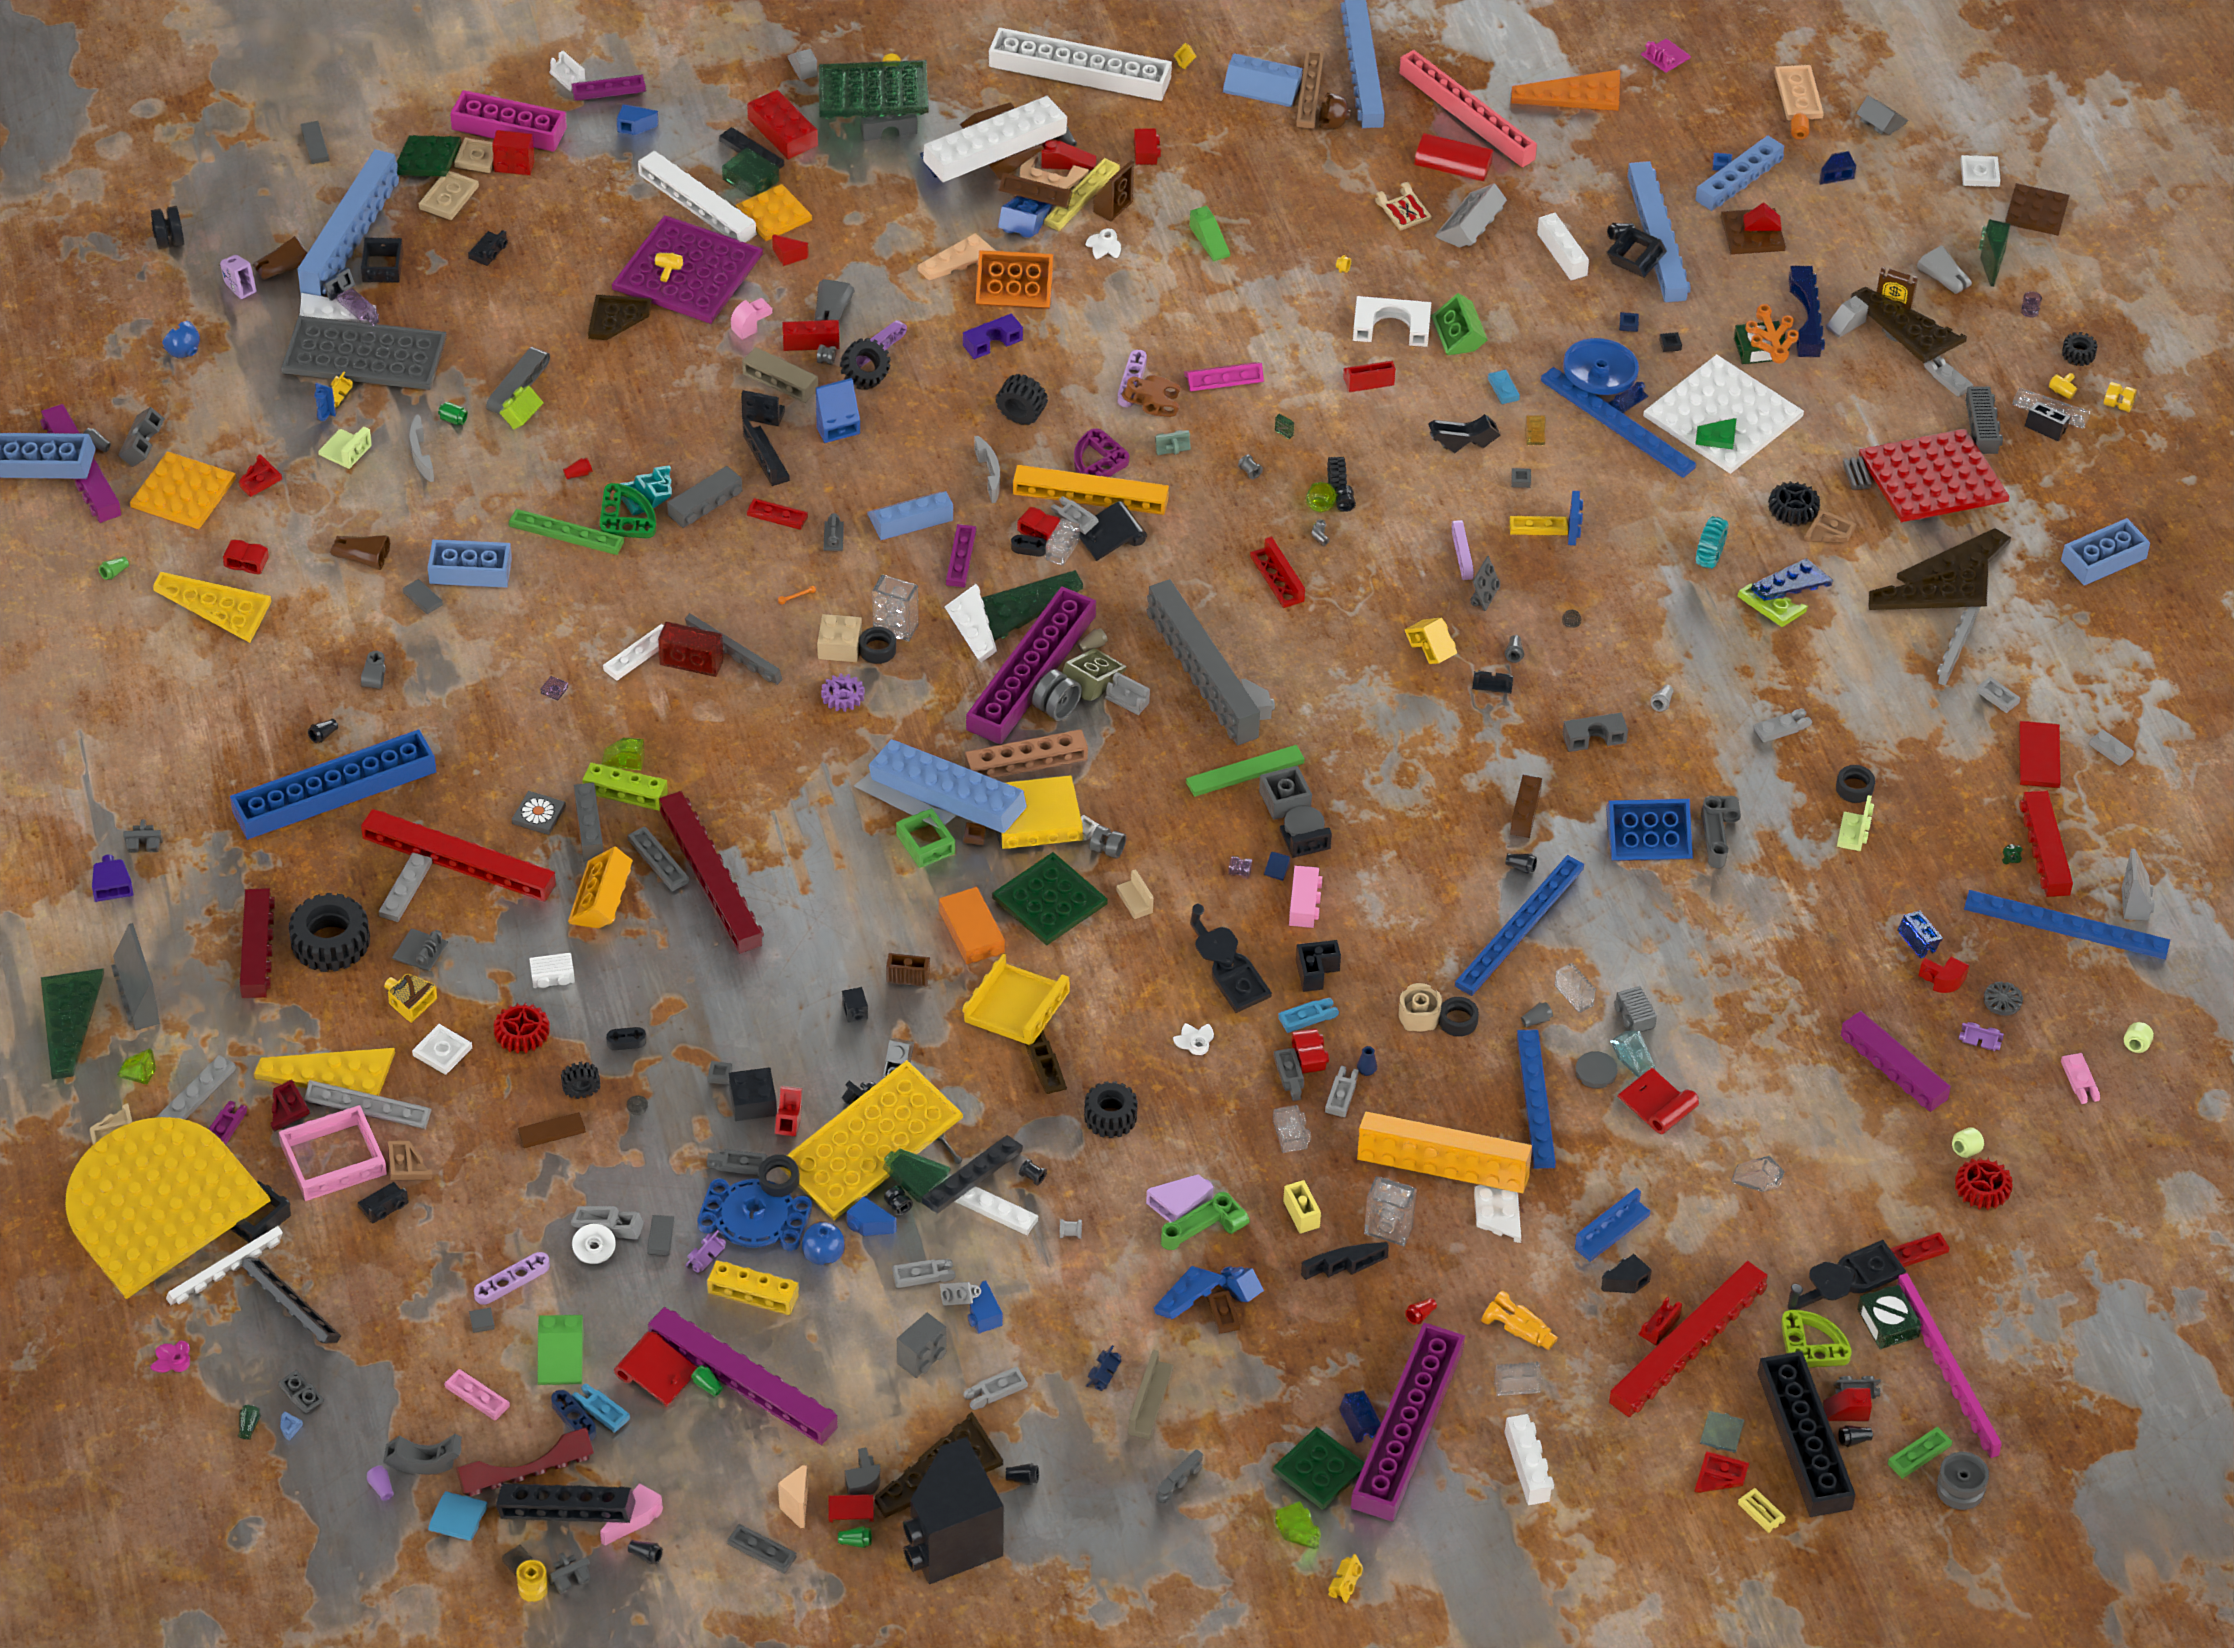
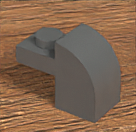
M867 1447L858 1449L860 1468L845 1470L848 1495H873L880 1486V1464L874 1465L873 1456L868 1455Z

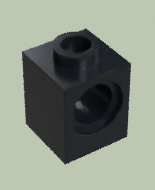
M863 988L842 990V1005L848 1023L868 1019V1004Z

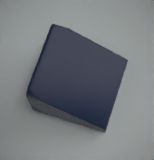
M1271 852L1264 875L1283 881L1290 867V857Z

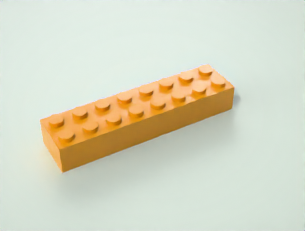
M1365 1112L1359 1127L1357 1160L1524 1193L1529 1179L1532 1145Z

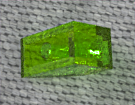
M623 737L605 748L602 765L613 768L642 770L645 756L644 739Z

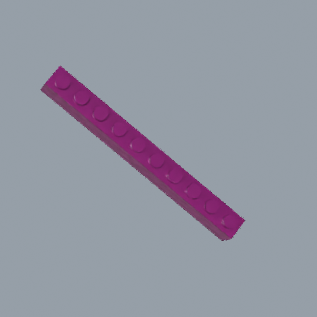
M663 1307L648 1323V1331L658 1333L662 1340L696 1367L701 1365L709 1367L718 1381L821 1446L838 1428V1417L832 1409L825 1408L816 1399L804 1395L797 1387L790 1386L781 1377L774 1376L766 1371L762 1365L753 1363L746 1355L739 1354L727 1343H722L715 1339L711 1333L702 1331L693 1322H688L680 1317L676 1311Z

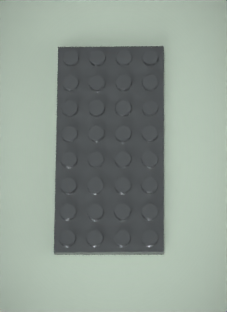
M298 316L281 370L284 374L334 379L336 376L340 377L345 372L343 377L355 382L431 390L447 334L442 331Z

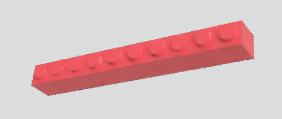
M1412 50L1401 57L1399 74L1523 168L1536 159L1537 143L1422 55Z

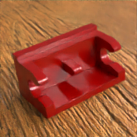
M1666 1297L1663 1300V1304L1649 1321L1641 1326L1638 1335L1657 1346L1680 1318L1682 1303L1679 1301L1674 1306H1671L1669 1304L1670 1298Z
M828 1495L829 1523H833V1520L869 1519V1522H874L873 1495Z

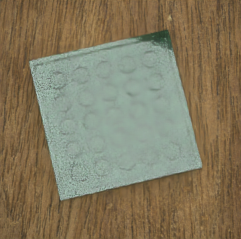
M927 60L819 64V117L831 119L834 117H869L870 115L885 117L894 114L904 116L906 114L923 115L929 113Z

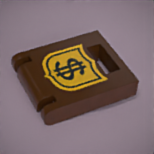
M1882 267L1876 292L1884 295L1885 299L1892 303L1896 301L1902 304L1901 307L1907 310L1912 309L1918 277L1914 276L1911 284L1909 283L1911 275L1889 269L1887 276H1885L1886 268Z

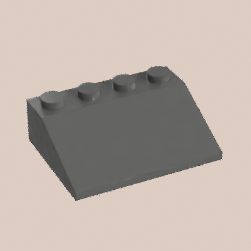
M131 923L128 925L113 955L115 964L111 965L114 977L118 976L119 980H116L118 991L124 993L121 996L123 1006L129 1009V1011H126L128 1022H133L135 1030L158 1025L160 1021L153 983L134 924Z

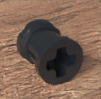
M1029 1158L1024 1161L1019 1170L1020 1176L1028 1177L1037 1186L1041 1184L1047 1174V1169L1033 1164V1161Z

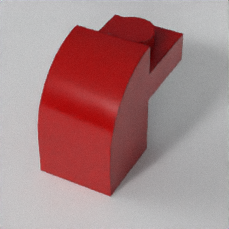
M1952 956L1944 966L1924 958L1921 962L1918 976L1934 983L1933 991L1950 993L1960 988L1966 980L1969 965Z
M781 1086L775 1134L797 1135L802 1114L803 1088Z

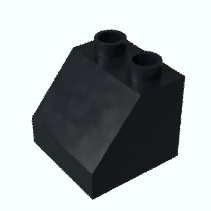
M967 1437L942 1446L910 1499L911 1519L903 1521V1529L909 1545L903 1547L906 1562L912 1572L921 1569L929 1585L1004 1555V1505Z

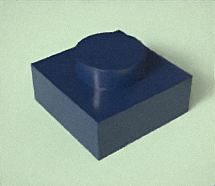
M1620 312L1619 331L1638 332L1639 314Z

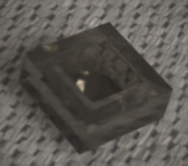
M521 1544L502 1556V1561L515 1576H517V1568L521 1563L527 1560H534Z

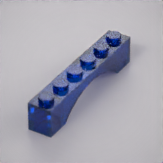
M1790 266L1788 278L1790 292L1803 304L1808 317L1805 324L1798 330L1799 336L1796 342L1798 357H1820L1821 350L1825 349V339L1822 338L1823 325H1820L1822 314L1818 312L1820 310V299H1817L1818 286H1815L1817 274L1813 273V266Z

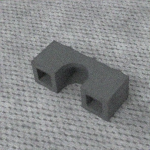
M914 106L860 112L861 132L864 141L881 139L882 131L890 126L897 127L899 136L917 134V115Z
M152 407L138 414L118 456L132 467L145 460L152 447V444L148 441L159 432L165 418Z
M1621 712L1564 721L1562 735L1568 751L1572 752L1588 749L1589 737L1591 736L1602 737L1607 746L1625 744L1627 742L1628 728Z

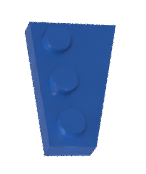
M1191 1266L1154 1306L1155 1314L1174 1319L1193 1306L1194 1300L1200 1296H1208L1211 1294V1289L1218 1284L1222 1286L1227 1283L1225 1276Z

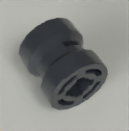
M1349 485L1337 487L1334 494L1338 510L1342 512L1353 510L1356 506L1353 488Z
M899 1185L890 1188L884 1195V1200L888 1205H892V1210L898 1216L906 1214L913 1206V1201L909 1196H905V1191Z

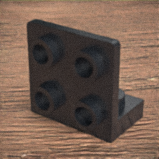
M743 390L741 393L742 419L748 418L749 421L779 427L785 413V405H779V397Z
M1284 825L1280 826L1279 830L1292 858L1331 849L1332 832L1329 827L1291 836V834L1285 831Z

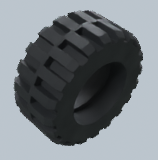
M326 893L323 896L318 894L313 899H306L303 905L300 904L290 917L289 934L293 953L303 965H309V968L313 970L320 969L321 972L333 970L335 972L343 967L346 969L351 966L350 964L357 963L360 960V956L363 957L367 952L370 944L367 914L363 907L350 897L345 898L343 894L338 893L337 895ZM326 927H339L345 930L342 934L332 938H321L314 935L317 931Z

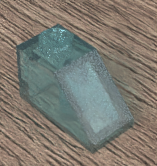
M1625 1031L1610 1040L1618 1059L1638 1078L1650 1068H1656L1639 1031Z

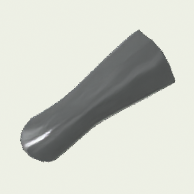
M828 279L820 281L817 290L815 321L825 320L826 317H828V320H839L855 292L854 287L846 282Z

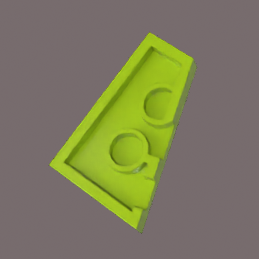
M1752 583L1739 590L1737 596L1781 627L1804 614L1808 606L1802 603L1800 606L1791 603L1792 599L1784 597V599L1776 597L1772 591Z

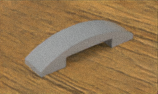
M416 415L410 428L412 458L422 476L428 481L434 482L430 455L422 456L419 442H424L423 427L420 415Z
M974 436L976 457L978 463H987L991 475L988 476L987 490L991 502L996 503L1000 492L999 462L988 443L981 437Z

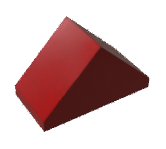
M1764 202L1743 216L1745 231L1782 230L1780 215Z
M773 234V251L783 266L808 258L807 242Z

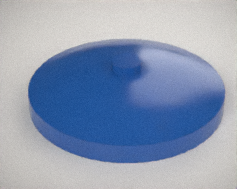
M1589 338L1578 341L1568 348L1564 357L1563 369L1567 378L1580 389L1594 394L1613 395L1624 392L1632 387L1638 376L1639 364L1635 355L1622 344L1603 338Z

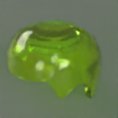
M1325 482L1313 483L1306 494V503L1313 511L1319 513L1328 511L1336 500L1335 489Z

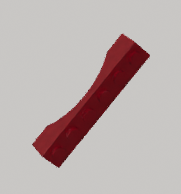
M581 1428L562 1434L557 1443L546 1454L522 1466L498 1467L481 1461H475L455 1469L463 1494L469 1493V1496L483 1493L482 1488L490 1486L491 1490L501 1487L504 1481L512 1479V1483L525 1480L524 1475L529 1473L537 1476L547 1473L546 1468L552 1466L555 1467V1470L568 1466L567 1462L576 1459V1463L588 1460V1455L594 1452L587 1428Z

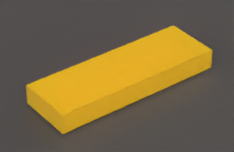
M1510 516L1509 518L1510 535H1568L1567 517Z

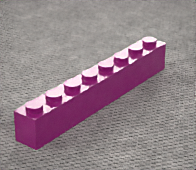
M63 404L41 411L43 419L40 420L43 430L48 431L47 433L80 434ZM93 457L87 479H71H75L78 492L82 491L85 504L90 505L91 515L93 517L96 516L99 523L121 516V510L116 495Z

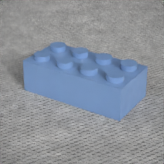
M2126 518L2065 544L2061 561L2083 585H2087L2147 559L2150 542Z
M432 539L428 563L429 584L508 587L512 562L511 543Z

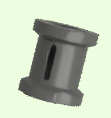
M1249 454L1243 456L1238 462V467L1241 470H1245L1248 473V477L1252 480L1259 477L1263 471V467L1260 464H1256L1253 461V457Z

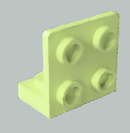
M363 426L354 435L339 429L318 451L319 455L350 469L372 446L370 429Z
M1867 796L1864 815L1844 812L1837 847L1861 851L1862 843H1867L1869 832L1865 830L1869 831L1872 817H1868V815L1872 816L1874 804L1871 803L1872 796Z

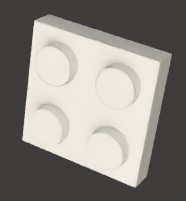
M1961 155L1960 162L1964 186H2000L1998 157Z
M438 1024L412 1052L414 1057L446 1075L472 1049V1043Z

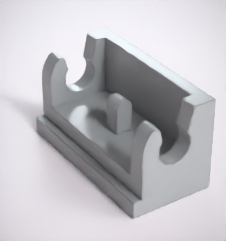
M1118 672L1113 676V683L1108 682L1105 699L1136 715H1139L1149 704L1150 688Z

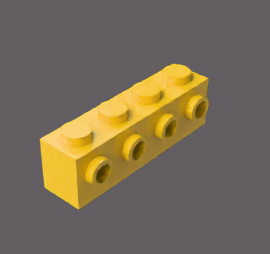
M716 1260L707 1280L708 1293L786 1315L791 1314L799 1296L798 1282Z

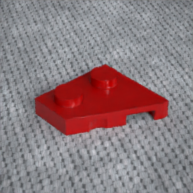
M261 454L256 457L257 461L253 466L250 465L247 473L239 480V487L249 497L282 480V474Z
M1706 1451L1695 1486V1492L1700 1493L1743 1486L1749 1463Z

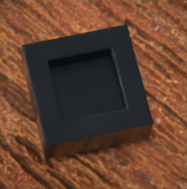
M1678 332L1660 334L1659 341L1663 352L1682 350V343Z

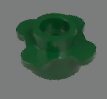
M2013 844L2007 845L2002 852L2004 856L2002 862L2006 865L2009 863H2020L2022 861V847Z

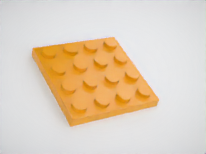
M167 451L130 501V507L200 529L235 481L236 474Z

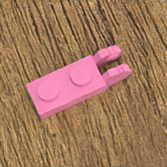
M2083 1054L2062 1056L2061 1063L2082 1104L2087 1103L2088 1097L2086 1092L2088 1091L2094 1102L2099 1101L2100 1094Z

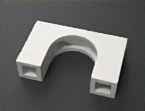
M1357 296L1353 341L1372 342L1373 326L1376 322L1384 318H1397L1409 326L1410 346L1428 347L1431 302Z

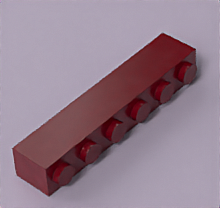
M270 888L245 889L240 970L242 998H267V989H271V977H268V973H272V961L269 960V957L273 956V946L270 944V941H273L274 933L273 928L270 927L274 925V912H271V909H275V896L271 897Z

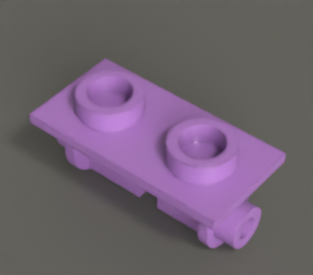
M1968 1022V1024H1962L1959 1040H1963L1962 1043L1977 1046L1978 1039H1981L1982 1048L1995 1051V1049L2000 1050L2002 1042L1999 1041H2003L2004 1034L2000 1033L1998 1029L1980 1028V1025Z
M719 1230L713 1235L709 1233L700 1242L703 1246L699 1250L696 1247L687 1256L690 1260L685 1265L686 1267L691 1263L694 1271L698 1273L704 1271L713 1260L707 1254L709 1253L715 1258L724 1250L726 1241L723 1238L716 1237Z

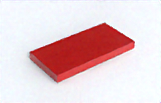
M2030 721L2019 722L2020 785L2060 788V724Z

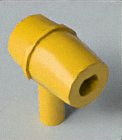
M674 253L656 254L655 265L664 268L660 278L662 282H667L672 269H681L683 265V257Z
M2068 373L2064 378L2055 375L2049 382V387L2056 394L2058 393L2068 399H2071L2077 391V388L2070 383L2074 379L2073 373Z

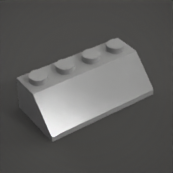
M1495 183L1470 192L1435 236L1459 248L1465 245H1473L1477 241V236L1486 230V225L1495 219V214L1503 209L1507 199Z

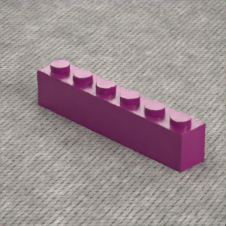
M1861 1010L1843 1022L1840 1035L1843 1040L1851 1044L1859 1054L1865 1056L1876 1068L1884 1072L1891 1081L1897 1083L1905 1093L1910 1094L1922 1107L1931 1112L1948 1100L1951 1086Z

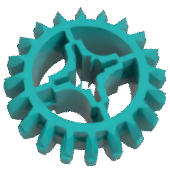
M1712 516L1706 522L1697 546L1696 563L1698 565L1711 569L1717 565L1727 539L1729 528L1727 520Z

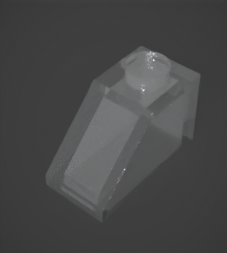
M1769 1155L1738 1164L1731 1181L1741 1186L1765 1192L1779 1188L1785 1171Z

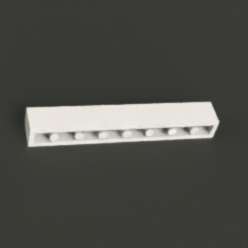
M653 151L638 161L640 176L723 235L745 243L756 236V224L752 218H749L739 209L729 204L728 201L719 197L714 191L709 190L701 182L692 178L688 173L678 168L677 165L668 161L663 155Z

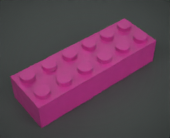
M466 90L462 91L450 113L452 130L493 139L496 130L533 134V145L535 148L554 152L567 129L566 112Z

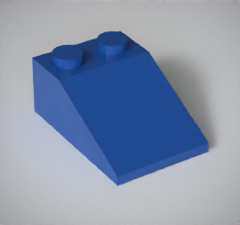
M1016 196L1002 206L998 228H1002L1007 233L1017 232L1022 237L1031 238L1039 232L1044 219L1050 213L1053 205Z

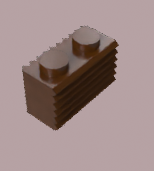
M888 953L886 964L887 983L891 982L892 984L900 985L903 983L904 985L911 984L912 986L921 987L923 985L924 987L928 986L930 957Z

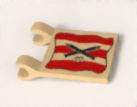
M1408 182L1401 184L1403 188L1400 189V192L1403 196L1388 201L1385 193L1380 191L1376 193L1377 198L1375 199V202L1382 206L1400 231L1430 220L1432 217L1413 193Z

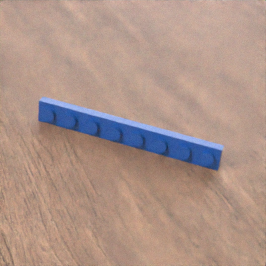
M1538 1029L1517 1030L1534 1169L1555 1168L1556 1162Z

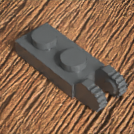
M1198 1449L1195 1450L1159 1484L1156 1495L1158 1502H1168L1172 1498V1492L1177 1487L1179 1489L1182 1488L1192 1473L1195 1475L1200 1471L1203 1466V1453Z

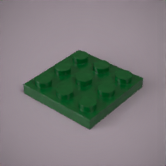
M409 135L396 162L398 164L397 175L446 177L461 146V137Z
M1316 1426L1273 1466V1472L1324 1510L1360 1476L1365 1462Z

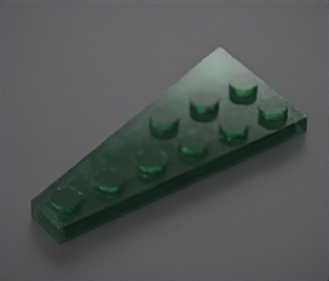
M1076 570L982 597L984 611L988 617V625L994 641L999 638H1005L1013 629H1019L1040 616L1061 586L1074 592L1083 589V582Z
M104 968L41 977L52 1080L74 1076L105 974Z

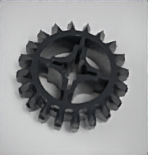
M1789 481L1788 484L1782 482L1781 485H1776V488L1772 489L1768 500L1769 511H1771L1773 517H1776V521L1782 520L1783 524L1789 523L1790 526L1796 524L1799 527L1801 523L1806 525L1807 522H1812L1820 510V496H1818L1817 491L1813 490L1812 486L1806 487V483L1799 484L1798 481L1796 483Z

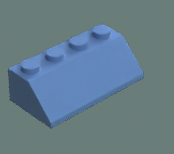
M1233 53L1228 65L1223 92L1292 107L1302 85L1303 68Z
M946 491L937 492L867 511V515L880 540L953 521V503Z

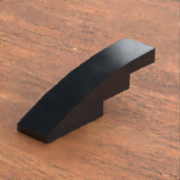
M1387 1242L1366 1243L1321 1253L1302 1261L1301 1275L1307 1280L1324 1272L1329 1278L1346 1269L1353 1275L1388 1258L1389 1245Z

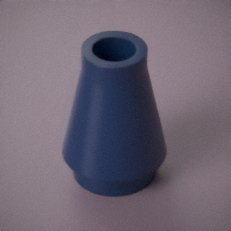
M1366 1046L1362 1049V1054L1357 1062V1069L1362 1075L1370 1076L1374 1074L1378 1066L1374 1048Z

